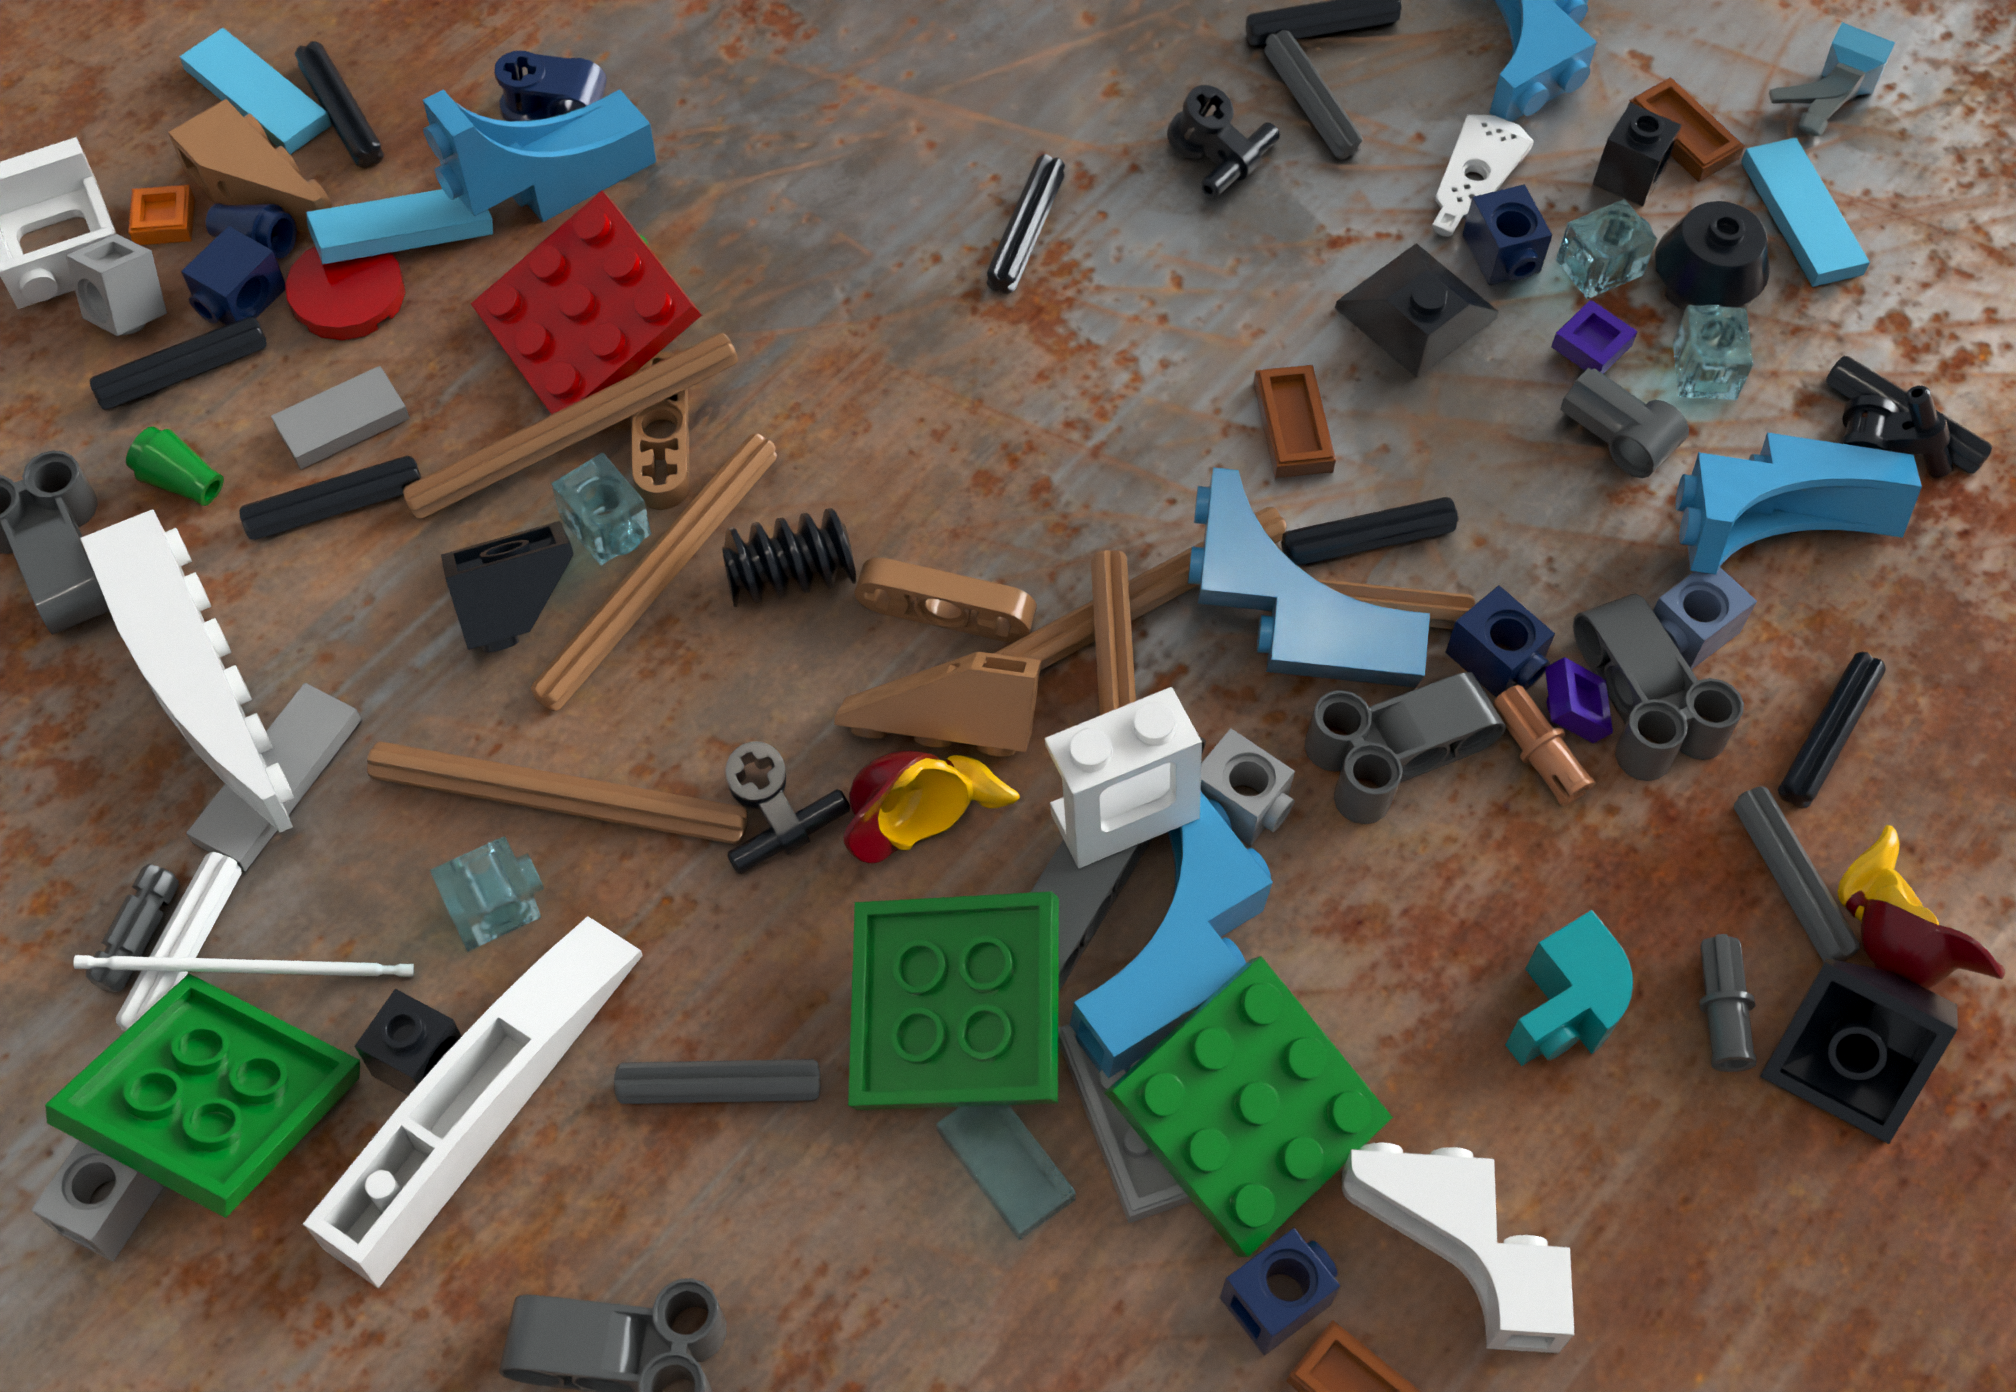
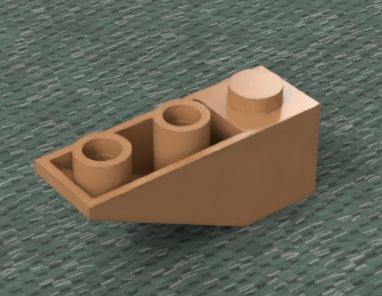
M227 99L168 132L183 170L214 203L226 205L276 204L285 213L290 214L294 218L298 230L307 233L310 232L306 212L332 208L330 199L321 185L313 178L306 181L300 175L299 169L288 151L282 146L274 149L256 118L251 114L243 117Z
M975 652L846 697L835 715L834 725L851 727L853 734L865 738H884L889 733L914 736L916 743L928 747H947L952 742L977 745L979 752L991 756H1010L1015 751L1026 752L1032 734L1041 660Z

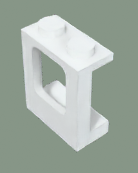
M77 137L0 162V277L15 305L20 309L75 290L66 255L117 234L95 176ZM74 217H82L86 220L90 230L89 233L23 254L20 239L26 233Z
M1172 687L1044 738L1045 746L1062 778L1063 797L1050 802L1051 815L1078 869L1200 819L1202 741Z

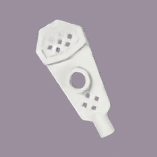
M1467 115L1435 201L1441 208L1432 224L1437 234L1444 237L1451 236L1460 220L1467 218L1472 200L1470 198L1497 191L1516 165L1521 163L1532 149L1534 141L1520 125L1495 115ZM1476 172L1481 174L1484 180L1474 181L1467 178L1465 174Z

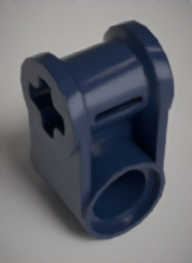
M513 51L504 54L498 59L494 69L495 79L499 86L503 88V95L500 98V112L506 121L547 119L583 108L603 98L607 82L605 72L599 65L590 60L539 55L528 51ZM523 67L527 68L528 74H523ZM520 102L522 105L521 111L517 108V103Z

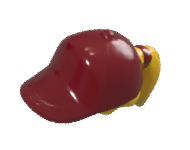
M903 750L889 753L874 759L869 765L863 767L853 779L849 799L855 817L844 832V844L851 855L859 861L878 863L899 849L910 850L917 841L947 831L963 815L972 800L986 808H1000L1014 804L1019 800L1020 795L1016 790L996 777L985 764L968 756L953 755L947 759L939 760L934 754Z
M1886 825L1879 839L1850 865L1838 886V899L1852 917L1857 918L1861 922L1862 944L1865 952L1875 964V968L1892 971L1926 989L1935 986L1957 969L2003 979L2005 976L2004 967L1995 960L1980 942L1961 931L1939 925L1938 919L1932 911L1923 907L1912 888L1895 870L1900 843L1895 828L1891 825Z

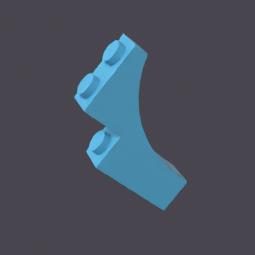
M1494 0L1505 19L1510 33L1512 58L1499 74L1489 113L1512 122L1523 115H1533L1546 102L1564 92L1572 93L1580 88L1590 75V64L1597 41L1578 25L1587 14L1589 0Z
M620 89L583 108L563 115L533 121H503L477 115L455 102L444 90L423 99L429 125L423 128V132L430 148L440 161V166L435 168L437 180L451 200L459 197L474 216L513 197L521 207L528 204L538 218L545 222L656 162L651 125Z
M1768 432L1760 455L1751 454L1749 460L1698 452L1692 475L1683 474L1680 478L1675 502L1676 510L1684 512L1680 525L1679 542L1680 544L1688 545L1690 570L1717 574L1721 565L1730 555L1742 547L1763 538L1789 532L1845 530L1903 538L1922 488L1914 455Z
M1213 467L1209 487L1198 486L1195 504L1194 523L1205 524L1203 547L1192 546L1188 573V584L1199 585L1198 604L1272 611L1271 616H1260L1257 638V652L1268 654L1266 672L1416 688L1425 676L1430 613L1380 607L1359 601L1337 592L1311 577L1295 565L1264 531L1246 497L1239 470Z
M1202 791L1200 792V819L1168 831L1175 864V889L1173 901L1164 921L1150 942L1133 961L1113 978L1075 1001L1069 1026L1075 1031L1077 1042L1099 1072L1103 1070L1108 1078L1123 1069L1127 1072L1132 1063L1143 1058L1246 964L1236 944L1229 938L1224 937L1221 939V937L1263 912L1273 884L1269 868L1262 856L1253 848L1247 849L1232 831L1230 819L1221 804L1215 799L1208 800Z

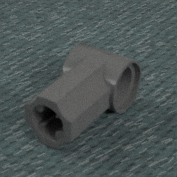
M1590 368L1586 369L1576 379L1572 388L1565 395L1560 407L1561 411L1607 442L1611 457L1624 472L1633 477H1649L1689 435L1686 419L1673 405L1662 400H1652L1645 404L1595 368L1592 370Z

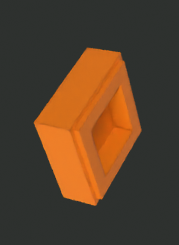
M190 185L132 189L128 231L131 240L139 245L192 241L195 197Z

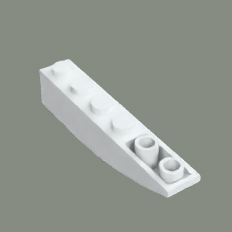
M152 509L81 537L80 539L117 630L165 713L197 755L239 797L279 832L292 828V823L283 803L294 799V795L279 763L266 766L261 753L273 749L258 714L255 713L246 717L241 704L251 701L252 698L237 666L234 665L225 669L220 657L230 654L231 650L216 618L206 622L203 619L200 611L212 606L196 572L185 576L181 566L192 562L177 528L165 532Z
M587 916L545 953L442 1057L397 1108L303 1223L323 1250L379 1288L643 956L641 950Z

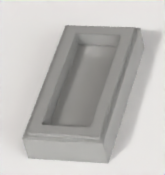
M381 366L271 415L278 433L300 470L410 419L405 404Z

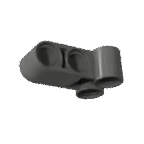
M48 451L32 458L25 466L22 475L23 480L14 483L13 480L0 475V553H14L34 604L52 635L110 611L80 539L83 536L79 527L87 523L94 516L98 506L97 497L77 461L72 455L64 451Z
M1630 594L1576 614L1573 620V631L1577 646L1592 672L1606 680L1608 697L1626 724L1616 745L1615 753L1618 765L1626 774L1639 780H1656L1667 774L1679 750L1691 758L1701 760L1714 758L1723 752L1743 714L1744 702L1740 693L1723 680L1708 678L1698 681L1659 619L1642 596ZM1700 716L1706 717L1712 720L1713 722H1708L1702 719ZM1644 737L1652 738L1656 740L1659 744L1651 743L1648 740L1644 739Z
M1463 672L1370 707L1360 696L1352 692L1343 690L1329 692L1322 696L1315 705L1305 737L1304 747L1307 756L1316 766L1328 771H1340L1334 791V801L1339 812L1354 823L1370 824L1385 817L1401 782L1486 749L1504 734L1506 725L1476 676L1472 672ZM1328 727L1340 728L1348 735L1335 734ZM1356 779L1370 780L1379 788H1367Z
M693 1278L678 1279L667 1284L657 1295L653 1308L543 1295H520L515 1297L499 1374L513 1381L526 1384L590 1392H662L669 1383L675 1380L686 1379L695 1383L694 1392H713L698 1362L714 1356L722 1347L727 1335V1321L713 1290L704 1282ZM692 1307H699L708 1311L706 1322L698 1331L685 1335L673 1331L674 1321L682 1311Z

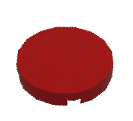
M315 246L306 250L290 268L285 282L287 302L297 321L306 325L309 332L321 338L336 340L364 337L379 329L378 323L385 320L388 315L391 320L399 312L406 293L399 262L391 253L322 264Z

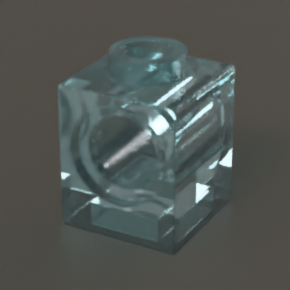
M1623 199L1568 222L1556 261L1586 299H1589L1643 276L1657 237L1653 234L1649 223L1644 218L1639 217L1630 204Z
M1718 305L1687 306L1673 340L1679 397L1738 399L1753 367L1747 308L1721 307Z
M603 452L551 483L560 518L600 566L617 555H626L632 552L641 544L643 539L651 535L645 501ZM612 511L609 514L598 515L603 512Z
M505 836L430 870L467 952L541 918L533 894L544 889L540 877L528 853L515 858Z

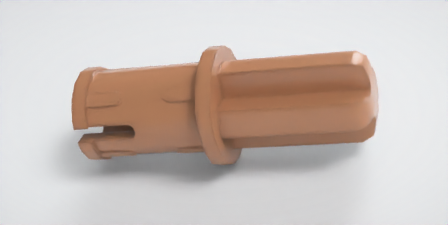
M1515 685L1502 692L1494 700L1493 706L1510 734L1523 750L1519 756L1523 763L1530 762L1549 786L1561 807L1567 806L1586 794L1584 788L1591 790L1595 786L1596 782L1589 776L1563 739L1566 735L1562 728L1554 729L1522 686Z

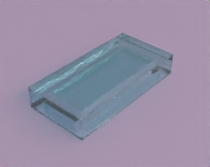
M1009 1105L959 1107L937 1122V1132L1019 1241L1076 1200V1191Z

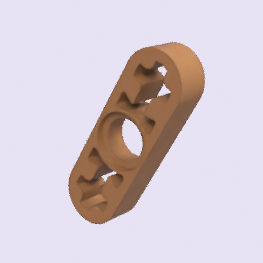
M660 351L636 373L674 354ZM688 388L632 416V476L636 495L644 505L653 509L663 510L675 507L686 498L689 492ZM657 420H667L677 426L670 436L662 439L651 438L644 433L646 427ZM655 460L666 461L668 472L665 480L666 484L654 485L656 480Z
M871 558L865 561L854 591L856 599L863 606L874 612L1004 642H1015L1028 635L1037 609L1035 600L1018 588L887 558Z

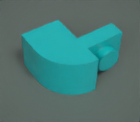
M1590 910L1538 943L1525 970L1549 1001L1518 1019L1505 1045L1519 1064L1523 1066L1541 1054L1544 1055L1547 1061L1553 1060L1570 1049L1579 1039L1590 1053L1593 1054L1604 1045L1629 1005L1633 990V976L1629 960L1623 948L1593 910Z

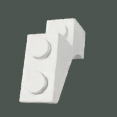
M1371 1143L1362 1146L1360 1150H1351L1342 1170V1191L1344 1196L1354 1205L1446 1259L1465 1275L1474 1288L1482 1307L1486 1328V1349L1559 1353L1574 1336L1570 1248L1548 1246V1241L1545 1238L1533 1235L1512 1236L1506 1238L1504 1243H1497L1494 1159L1473 1158L1471 1151L1456 1147L1439 1148L1432 1151L1430 1155L1403 1153V1149L1400 1146L1391 1143Z

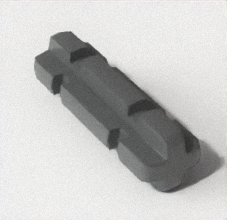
M147 864L141 869L132 885V888L137 890L135 896H126L101 942L107 946L105 951H97L94 958H109L112 956L141 957L164 914L159 910L160 906L169 905L179 886V881L172 872L152 864ZM93 967L86 970V977L92 984L101 989L119 992L124 989L133 970H112L108 967Z

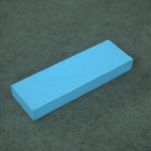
M221 28L179 56L186 72L221 101L227 99L243 117L247 114L253 115L262 126L267 138L277 147H284L290 155L332 126L327 111L224 28Z
M1795 137L1747 148L1741 163L1811 286L1815 287L1864 275L1870 261L1798 139Z
M443 189L306 212L308 229L322 264L493 234V219L488 209L474 216L459 197L451 200Z

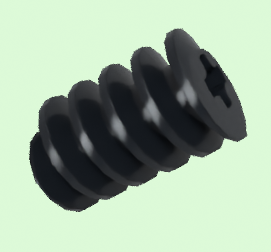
M832 508L825 509L823 512L821 528L817 527L808 513L801 514L797 533H793L783 517L776 519L772 538L768 537L759 522L752 523L749 540L744 543L734 527L727 528L722 552L734 607H737L740 588L743 587L747 589L755 603L762 602L764 585L769 582L779 598L786 597L789 578H795L804 594L810 593L813 574L815 573L820 574L828 589L835 588L837 569L840 568L844 569L852 584H856V570L849 536L845 524L841 522L837 513Z

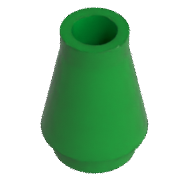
M156 427L146 428L132 442L126 455V466L134 471L137 481L186 497L202 506L209 505L217 497L223 486L224 477L209 467L171 429L161 431Z

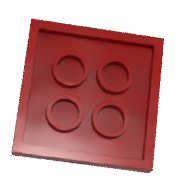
M600 191L470 303L551 414L632 376L702 316L697 307L619 208L603 191Z

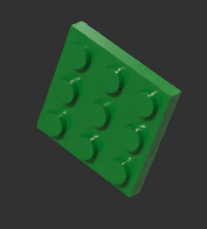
M1052 891L855 902L849 1107L855 1110L1058 1104L1059 898Z
M1262 956L1248 961L1104 1092L1237 1257H1249L1346 1163L1351 1150H1360L1393 1118Z
M189 973L45 1104L47 1124L227 1218L359 1080L360 1060Z

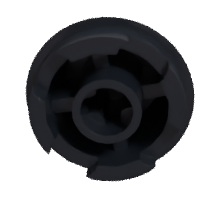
M1712 201L1696 206L1662 236L1655 252L1656 272H1659L1661 279L1667 287L1665 297L1682 311L1699 317H1707L1710 310L1726 311L1735 308V314L1741 312L1749 306L1753 299L1760 295L1769 279L1768 244L1763 224L1751 211L1730 202Z

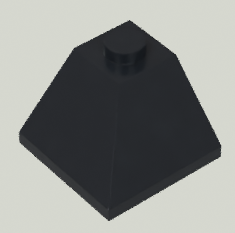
M1417 243L1338 299L1335 305L1336 310L1416 378L1497 319L1499 312Z
M561 521L441 554L445 579L468 650L480 646L485 653L504 650L519 642L518 635L532 630L574 555L570 540Z
M1826 958L1761 1071L1760 1077L1890 1144L1958 1030L1957 1004L1892 971Z

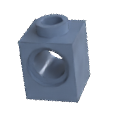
M1720 567L1717 574L1693 572L1659 597L1653 612L1692 670L1740 634L1757 600ZM1690 616L1699 619L1701 622L1692 619Z

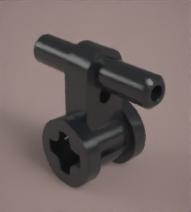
M1200 85L1193 88L1187 95L1183 103V111L1176 114L1168 126L1167 137L1170 145L1180 155L1190 159H1200L1208 156L1218 165L1201 181L1203 193L1210 198H1217L1235 180H1244L1260 165L1261 156L1279 140L1280 133L1274 124L1266 122L1250 137L1246 138L1230 123L1234 115V108L1229 97L1214 86ZM1212 105H1215L1216 110L1214 113L1206 117ZM1194 128V131L1192 132L1190 137L1188 139H1185V134L1188 131V129Z
M1922 385L1914 386L1906 392L1905 400L1909 412H1900L1892 401L1876 395L1857 396L1846 403L1842 417L1846 433L1837 443L1912 455L1923 454L1929 475L1936 478L1944 477L1952 471L1953 465L1947 448L1950 441L1949 429L1944 415L1936 411L1928 387ZM1863 413H1868L1867 418L1862 417Z
M758 741L744 743L737 747L727 760L725 772L732 796L738 803L747 808L760 809L770 826L767 830L728 851L727 857L738 874L745 873L783 850L789 855L810 842L808 835L850 812L851 806L841 790L836 789L794 813L783 794L786 787L783 758L774 747L767 743ZM752 762L760 770L770 766L772 769L767 773L769 785L760 790L753 782L742 786L741 782L746 779L744 767Z

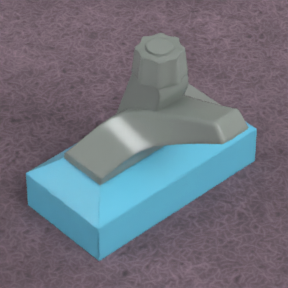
M1842 22L1833 39L1822 71L1824 79L1814 83L1770 89V100L1773 104L1812 103L1809 106L1808 112L1802 114L1798 128L1806 134L1816 137L1821 136L1828 125L1827 120L1847 100L1855 98L1856 95L1873 94L1895 42Z

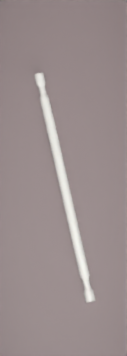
M75 955L74 969L108 967L112 970L339 976H379L388 974L398 977H414V964L388 966L379 963L131 956L94 958L90 955Z

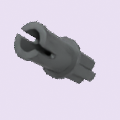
M1718 934L1704 939L1700 945L1705 996L1699 1000L1700 1010L1708 1015L1712 1048V1068L1723 1072L1744 1071L1755 1067L1757 1063L1756 1054H1754L1749 1013L1756 1006L1754 995L1747 992L1741 942L1738 938L1728 937L1727 934Z

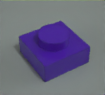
M1590 300L1556 332L1551 347L1583 370L1595 368L1604 374L1632 347L1638 331Z
M1566 657L1545 667L1548 690L1546 703L1552 722L1592 743L1613 733L1605 679Z

